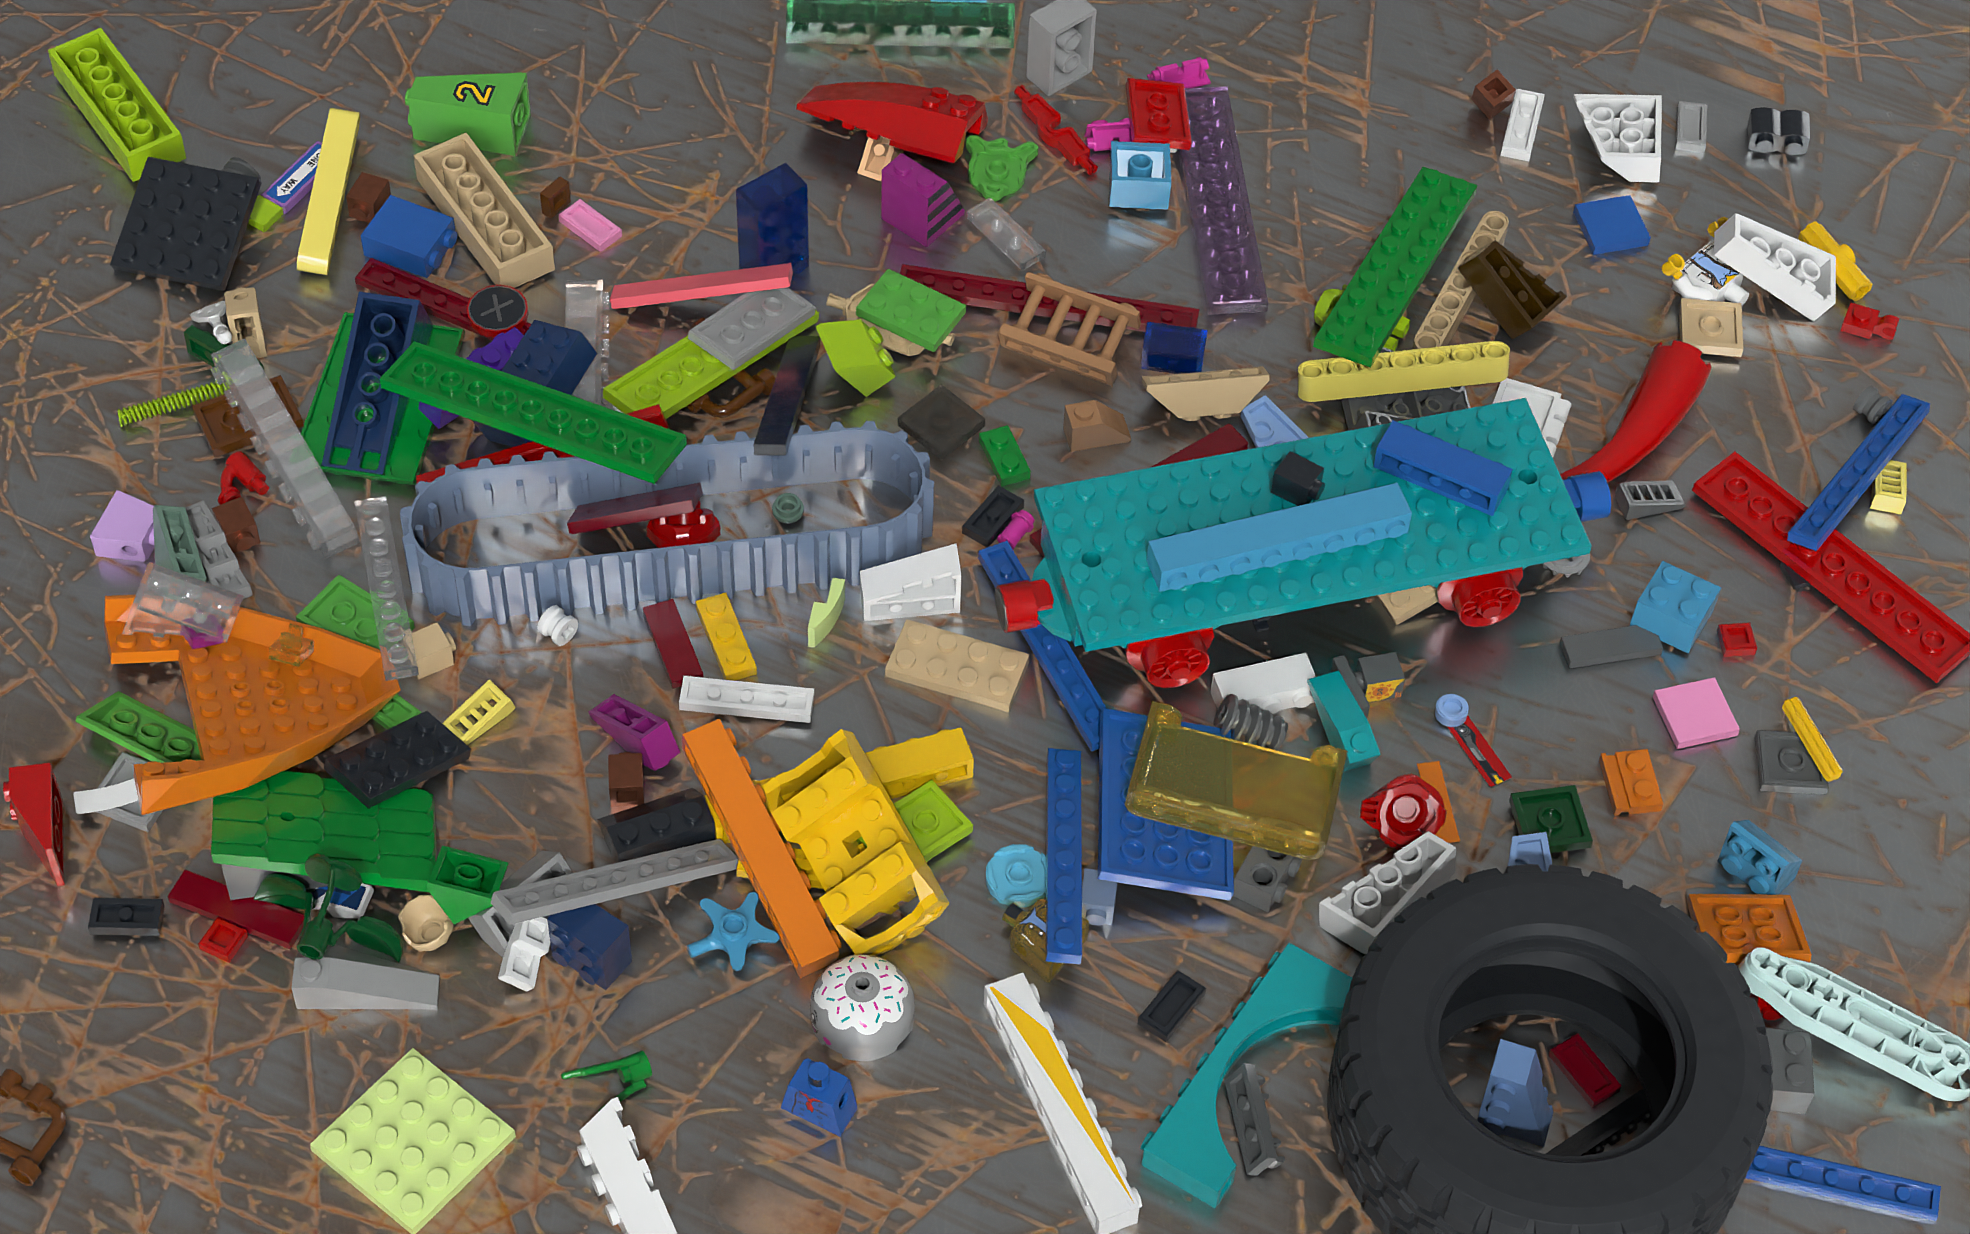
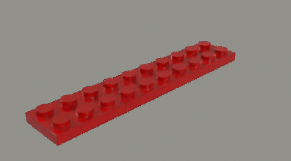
M1736 451L1694 483L1692 491L1807 580L1808 583L1935 683H1938L1970 655V633L1836 529L1833 530L1817 551L1788 541V532L1808 507Z

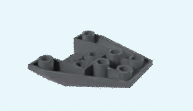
M1383 347L1380 353L1394 351ZM1465 386L1341 399L1348 431L1391 423L1392 420L1398 422L1470 408Z

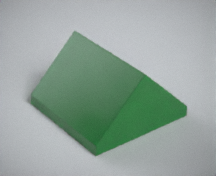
M442 845L426 888L452 923L456 924L493 906L491 904L493 892L500 891L509 862Z

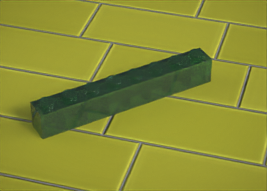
M787 0V43L1014 48L1015 3Z

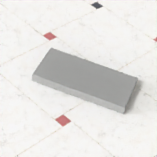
M788 287L747 292L690 329L688 339L735 370L815 315L816 306Z

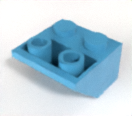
M1750 820L1734 821L1730 825L1717 862L1728 873L1737 876L1749 885L1754 893L1779 895L1796 878L1803 860Z

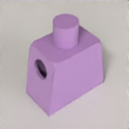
M116 490L90 535L95 555L140 562L148 560L154 549V506Z

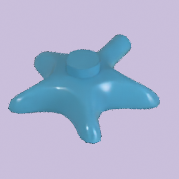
M750 892L742 905L736 910H729L708 898L702 899L699 904L711 919L713 930L706 938L687 945L690 957L693 958L711 950L721 949L728 953L732 969L740 971L744 966L745 954L749 946L756 943H777L780 939L779 934L765 928L755 919V911L759 899L758 894Z

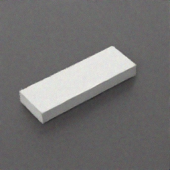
M1516 89L1500 156L1529 162L1545 94Z

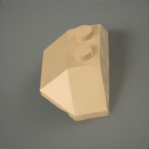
M1264 366L1142 376V383L1147 392L1175 416L1185 421H1197L1201 419V416L1211 415L1214 418L1222 419L1230 417L1231 414L1240 413L1270 381L1269 374Z

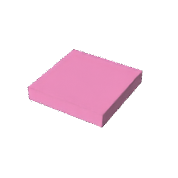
M1715 677L1654 691L1653 699L1676 749L1738 736L1740 728Z

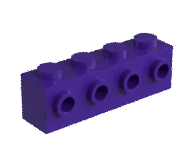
M514 327L506 333L498 334L491 343L483 348H476L466 359L502 371L524 335ZM419 402L418 409L438 429L459 417V415Z

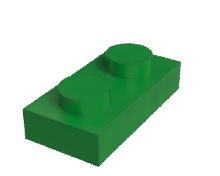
M1008 425L979 433V443L1001 487L1030 479L1031 470Z

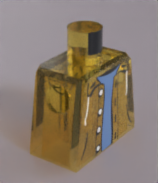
M1037 900L1028 912L1012 903L1002 917L1004 922L1013 927L1010 936V947L1044 981L1049 983L1066 963L1046 962V900ZM1083 917L1082 945L1088 939L1089 921Z

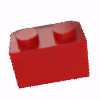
M51 763L9 767V781L3 782L5 801L10 802L11 818L13 821L18 820L23 835L57 886L65 885L63 798Z

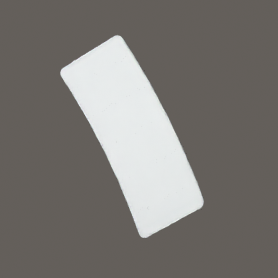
M134 778L108 787L73 793L77 814L108 810L138 800Z

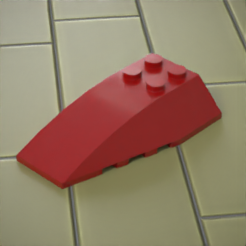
M872 81L815 86L798 102L796 108L799 111L828 122L835 119L843 121L842 127L849 130H854L855 127L867 130L866 136L875 140L880 139V136L890 139L889 145L951 163H955L963 154L966 132L979 135L988 124L985 102L977 101L974 96L966 94L958 96L949 93L947 89L941 87L927 88L903 83Z

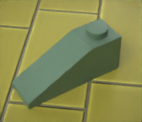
M154 505L155 570L161 597L196 601L206 580V575L186 508Z

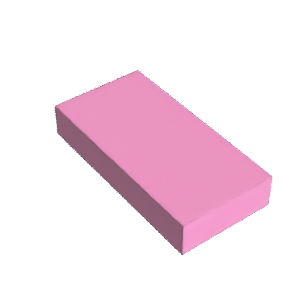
M581 199L559 214L560 223L599 252H602L622 237V229Z

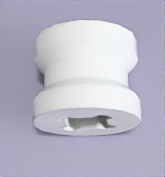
M553 605L543 613L538 622L537 629L544 636L550 635L552 642L558 646H563L573 638L579 623L573 616L564 615L562 608Z

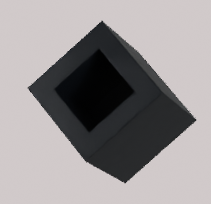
M1289 451L1274 471L1271 493L1297 506L1309 504L1312 499L1318 500L1325 488V483L1322 482L1324 467Z

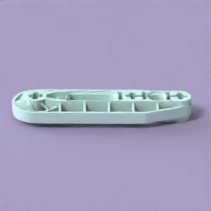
M1761 947L1748 953L1739 964L1738 969L1750 987L1751 993L1764 999L1792 1024L1935 1097L1947 1101H1961L1970 1096V1084L1964 1082L1961 1078V1075L1967 1069L1970 1070V1044L1959 1036L1814 963L1784 957ZM1955 1082H1958L1960 1084V1089L1951 1088V1086Z

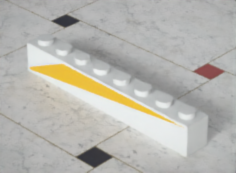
M1023 972L988 984L984 988V1005L1095 1233L1110 1234L1138 1222L1139 1208L1142 1207L1140 1195L1135 1187L1130 1188L1126 1180L1127 1171L1120 1157L1115 1158L1111 1150L1112 1141L1105 1127L1100 1128L1096 1120L1097 1110L1094 1102L1090 1097L1085 1098L1082 1091L1083 1084L1077 1069H1071L1067 1061L1068 1052L1062 1040L1057 1041L1053 1033L1054 1024L1052 1018L1047 1011L1043 1012L1039 1005L1040 997L1034 983H1028Z

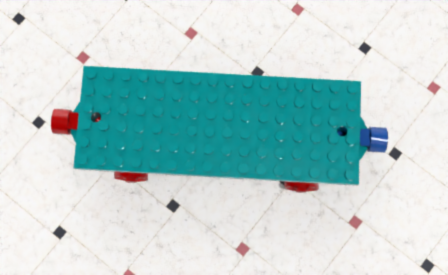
M1526 398L1398 421L1401 424L1409 425L1418 431L1438 437L1445 442L1470 450L1477 455L1513 469L1508 490L1493 516L1374 468L1377 446L1391 423L1034 489V500L1042 521L1041 547L1045 557L1034 570L1031 582L1024 580L996 586L995 603L997 615L1005 633L1035 628L1042 624L1053 635L1073 641L1075 647L1083 645L1085 652L1113 646L1125 648L1128 663L1137 670L1145 671L1148 681L1152 685L1161 688H1174L1189 684L1207 670L1210 664L1207 649L1214 638L1213 630L1221 625L1427 585L1437 588L1438 602L1445 609L1457 612L1463 624L1471 627H1484L1500 622L1517 609L1521 602L1517 587L1523 577V569L1530 565L1590 554L1592 545L1581 522L1606 518L1610 515L1612 505L1610 488L1606 478L1600 471L1570 476L1566 480H1562ZM1289 451L1324 467L1322 482L1325 483V488L1319 499H1312L1310 503L1398 483L1412 512L1408 533L1396 538L1388 537L1372 541L1366 545L1350 546L1332 553L1325 552L1313 555L1303 560L1296 559L1279 563L1274 567H1262L1249 570L1240 575L1233 574L1216 578L1211 582L1186 585L1177 590L1169 589L1159 592L1147 563L1148 543L1151 540L1296 507L1297 505L1271 493L1274 471Z

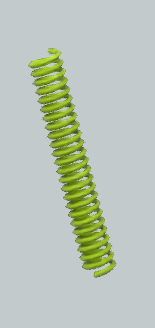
M234 375V378L230 376L229 379L225 377L224 381L222 379L219 382L215 380V383L210 382V385L206 383L205 387L201 384L200 388L196 386L195 389L191 387L190 390H182L181 394L176 392V395L174 393L171 396L167 394L166 397L162 396L161 399L157 397V400L152 399V403L148 400L147 404L143 401L142 405L138 403L137 406L133 404L132 407L128 406L127 409L125 407L122 410L118 409L120 426H123V422L125 425H128V420L132 424L133 419L137 423V416L140 421L143 420L142 415L147 420V413L149 418H152V412L155 417L157 416V411L159 415H162V410L166 414V407L170 413L172 411L171 406L174 411L177 410L176 405L180 410L181 404L183 408H186V402L190 407V399L192 404L195 405V398L197 403H201L200 397L202 402L206 401L205 396L207 400H210V395L212 399L215 398V394L217 397L220 396L219 391L221 395H224V390L226 394L229 393V389L231 392L234 391V388L239 390L237 375Z

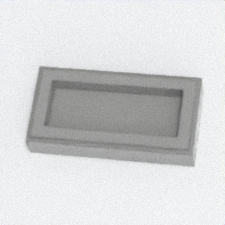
M1678 101L1675 149L1704 153L1707 138V104Z

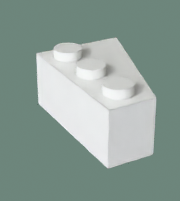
M957 543L860 571V596L864 621L960 613L961 569Z

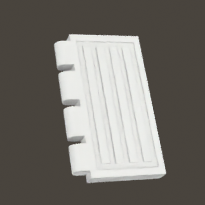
M1509 378L1501 381L1493 404L1526 398L1552 458L1554 457L1556 445H1558L1571 403L1568 400L1561 399V393Z

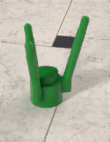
M641 1050L621 1059L564 1072L561 1074V1078L569 1079L617 1069L623 1083H631L629 1087L614 1097H618L619 1101L622 1102L635 1091L646 1088L644 1079L652 1076V1069L645 1052Z

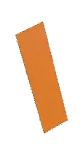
M1440 761L1417 763L1420 778L1440 793L1447 810L1445 824L1440 827L1435 835L1448 843L1460 842Z

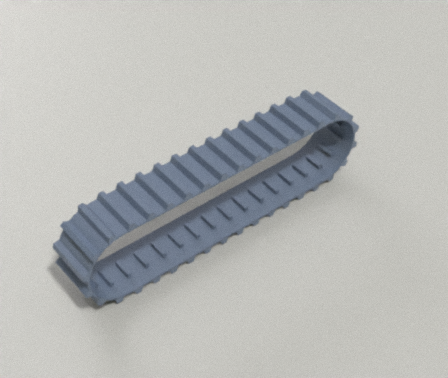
M866 420L862 427L844 428L841 422L838 421L832 422L829 430L814 432L809 425H800L798 433L792 435L785 456L754 455L753 444L755 438H749L745 431L737 432L734 440L719 442L713 435H705L702 443L686 445L655 484L576 456L557 458L553 451L545 452L542 460L525 462L521 455H513L509 464L493 465L489 458L480 459L477 467L459 469L454 464L445 467V475L436 478L431 483L419 481L415 485L417 497L414 499L412 506L401 508L400 519L404 536L402 537L409 584L412 593H424L428 601L430 613L437 616L447 612L461 617L462 624L466 626H471L476 619L494 618L498 625L507 624L510 616L526 614L530 621H539L542 612H545L553 605L562 608L564 615L572 616L574 609L591 607L595 614H603L607 605L623 604L630 611L636 610L638 603L641 601L655 600L657 603L677 597H688L690 602L694 604L695 601L701 600L703 595L714 593H727L730 600L733 598L735 591L750 589L758 597L764 596L768 587L783 586L788 593H794L797 591L799 584L814 582L820 590L828 589L832 578L847 579L851 586L860 585V571L921 554L922 538L932 537L934 481L930 479V457L927 452H916L908 444V433L901 430L892 434L885 430L877 429L875 421ZM851 479H871L898 488L913 502L899 516L886 522L867 526L479 568H461L447 565L432 558L425 552L435 537L446 529L462 522L576 509L578 505L694 483H701L702 495Z

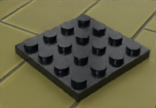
M148 157L112 256L111 267L115 270L225 291L262 182L258 177Z

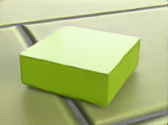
M258 195L248 224L265 233L283 215V208Z

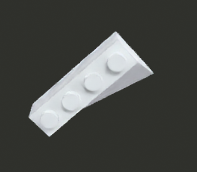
M618 1097L611 1099L580 1130L581 1145L577 1146V1151L583 1165H590L594 1172V1175L591 1176V1181L597 1195L601 1196L604 1194L608 1204L605 1205V1210L612 1226L618 1224L623 1234H677L659 1190H651L654 1184L645 1158L637 1161L639 1151L635 1142L636 1138L630 1125L623 1128L621 1112L623 1108Z

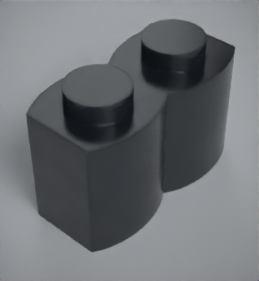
M1767 107L1751 109L1748 120V149L1761 153L1779 151L1788 155L1807 153L1810 142L1809 113L1800 110H1784L1780 112Z

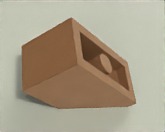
M1096 400L1065 405L1063 430L1071 452L1131 442V436L1122 413Z

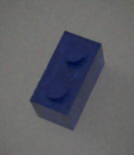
M1147 322L1141 369L1173 374L1202 372L1208 330Z

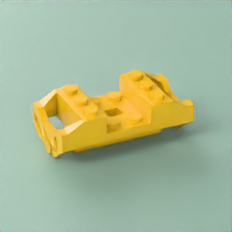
M840 729L827 739L821 750L790 771L775 776L762 785L767 795L771 813L787 841L800 845L826 892L819 900L834 928L850 946L855 955L879 956L894 949L906 939H911L921 934L925 930V926L940 917L950 904L853 732ZM808 786L787 802H784L783 798L781 797L800 788ZM862 836L863 840L867 845V848L865 847L863 842L861 844H858L856 840ZM918 894L920 902L913 912L886 931L868 939H864L857 934L855 929L877 913L891 915L900 908L897 903L900 901L909 902Z

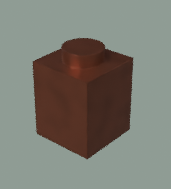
M1497 69L1475 86L1471 100L1491 120L1512 103L1516 89Z
M361 172L346 195L349 217L370 223L391 195L389 180Z
M242 497L212 508L213 515L223 530L226 542L233 553L247 550L261 543L256 522Z
M621 752L608 755L611 807L644 804L642 753Z

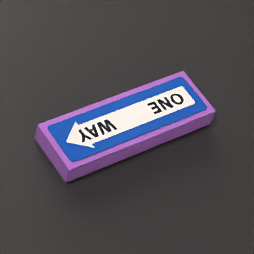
M316 141L261 196L282 207L283 213L287 214L313 187L322 143Z

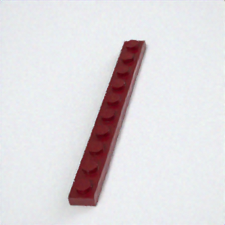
M902 264L900 271L901 275L965 305L1022 313L1031 294V291L1027 290L1025 282ZM1087 292L1118 304L1128 303L1140 311L1141 325L1139 330L1127 326L1126 329L1195 340L1200 309ZM1043 296L1034 315L1052 318L1059 301ZM1070 306L1064 320L1083 322L1087 311ZM1098 316L1095 324L1113 327L1115 321Z

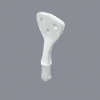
M225 300L190 314L193 321L198 323L208 322L214 328L213 333L221 344L231 342L232 334L228 327L222 324L221 317L226 313Z

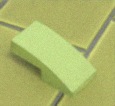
M832 578L827 603H813L808 624V647H816L829 634L838 620L845 601V579Z

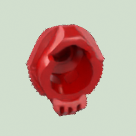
M698 501L693 512L649 520L646 529L647 537L658 548L714 542L721 535L720 523L717 517H715L712 510L700 508V501Z
M1410 773L1397 776L1362 800L1360 818L1379 831V838L1387 846L1400 850L1428 831L1435 835L1440 827L1445 824L1447 810L1440 793L1419 776Z

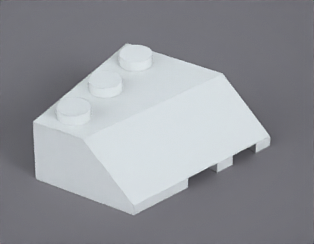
M1574 94L1575 103L1601 161L1629 182H1659L1662 95Z

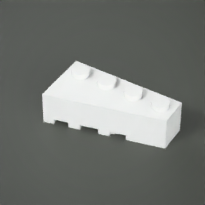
M1737 213L1714 232L1715 257L1813 322L1836 303V256Z
M1426 832L1394 853V858L1384 865L1377 864L1369 870L1367 876L1356 883L1352 881L1344 886L1342 892L1332 899L1327 897L1319 903V927L1366 955L1374 939L1389 923L1394 922V918L1419 898H1426L1430 891L1445 884L1455 873L1456 847L1431 832Z

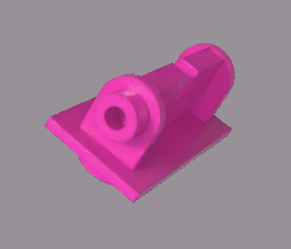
M1201 57L1182 62V67H1178L1177 63L1162 67L1157 66L1155 70L1151 71V74L1147 75L1148 80L1182 83L1185 90L1211 84L1205 72L1209 68L1206 58L1202 59Z
M1125 118L1113 123H1108L1106 120H1096L1091 122V124H1087L1084 137H1087L1086 146L1092 149L1093 152L1110 150L1111 141L1114 139H1118V142H1132L1130 119Z

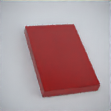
M1128 78L1126 93L1132 142L1170 144L1171 149L1190 150L1192 140L1184 84Z

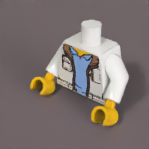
M1721 217L1717 222L1710 223L1707 229L1709 235L1714 237V232L1728 218ZM1714 240L1710 241L1686 262H1684L1681 255L1674 254L1668 257V261L1662 265V272L1667 276H1673L1671 289L1680 293L1682 298L1721 302L1728 300L1732 303H1741L1743 306L1749 297V293L1740 287L1744 275L1714 256Z

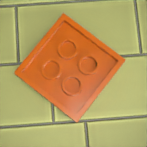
M1688 895L1687 906L1691 919L1697 923L1696 932L1706 931L1718 942L1727 953L1726 963L1739 965L1748 953L1761 947L1784 957L1810 963L1812 953L1791 895Z

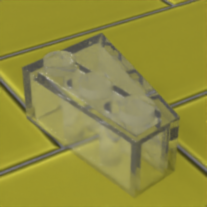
M149 562L122 634L133 635V632L153 633V637L164 638L165 634L185 635V639H190L192 635L186 628L189 627L196 634H208L201 636L204 638V641L227 642L244 596Z

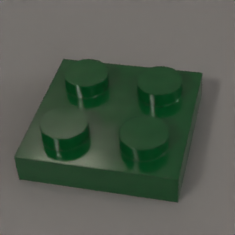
M1576 785L1510 794L1509 803L1519 835L1546 832L1550 853L1591 848L1593 839Z

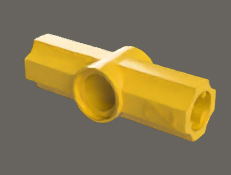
M1817 221L1808 224L1800 232L1798 237L1800 241L1836 256V284L1849 299H1852L1854 302L1858 301L1871 291L1872 282L1855 264V255L1847 244L1839 245L1822 224H1818Z

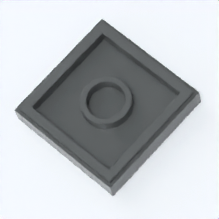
M1756 731L1755 745L1760 791L1827 794L1829 789L1828 782L1822 776L1797 732Z

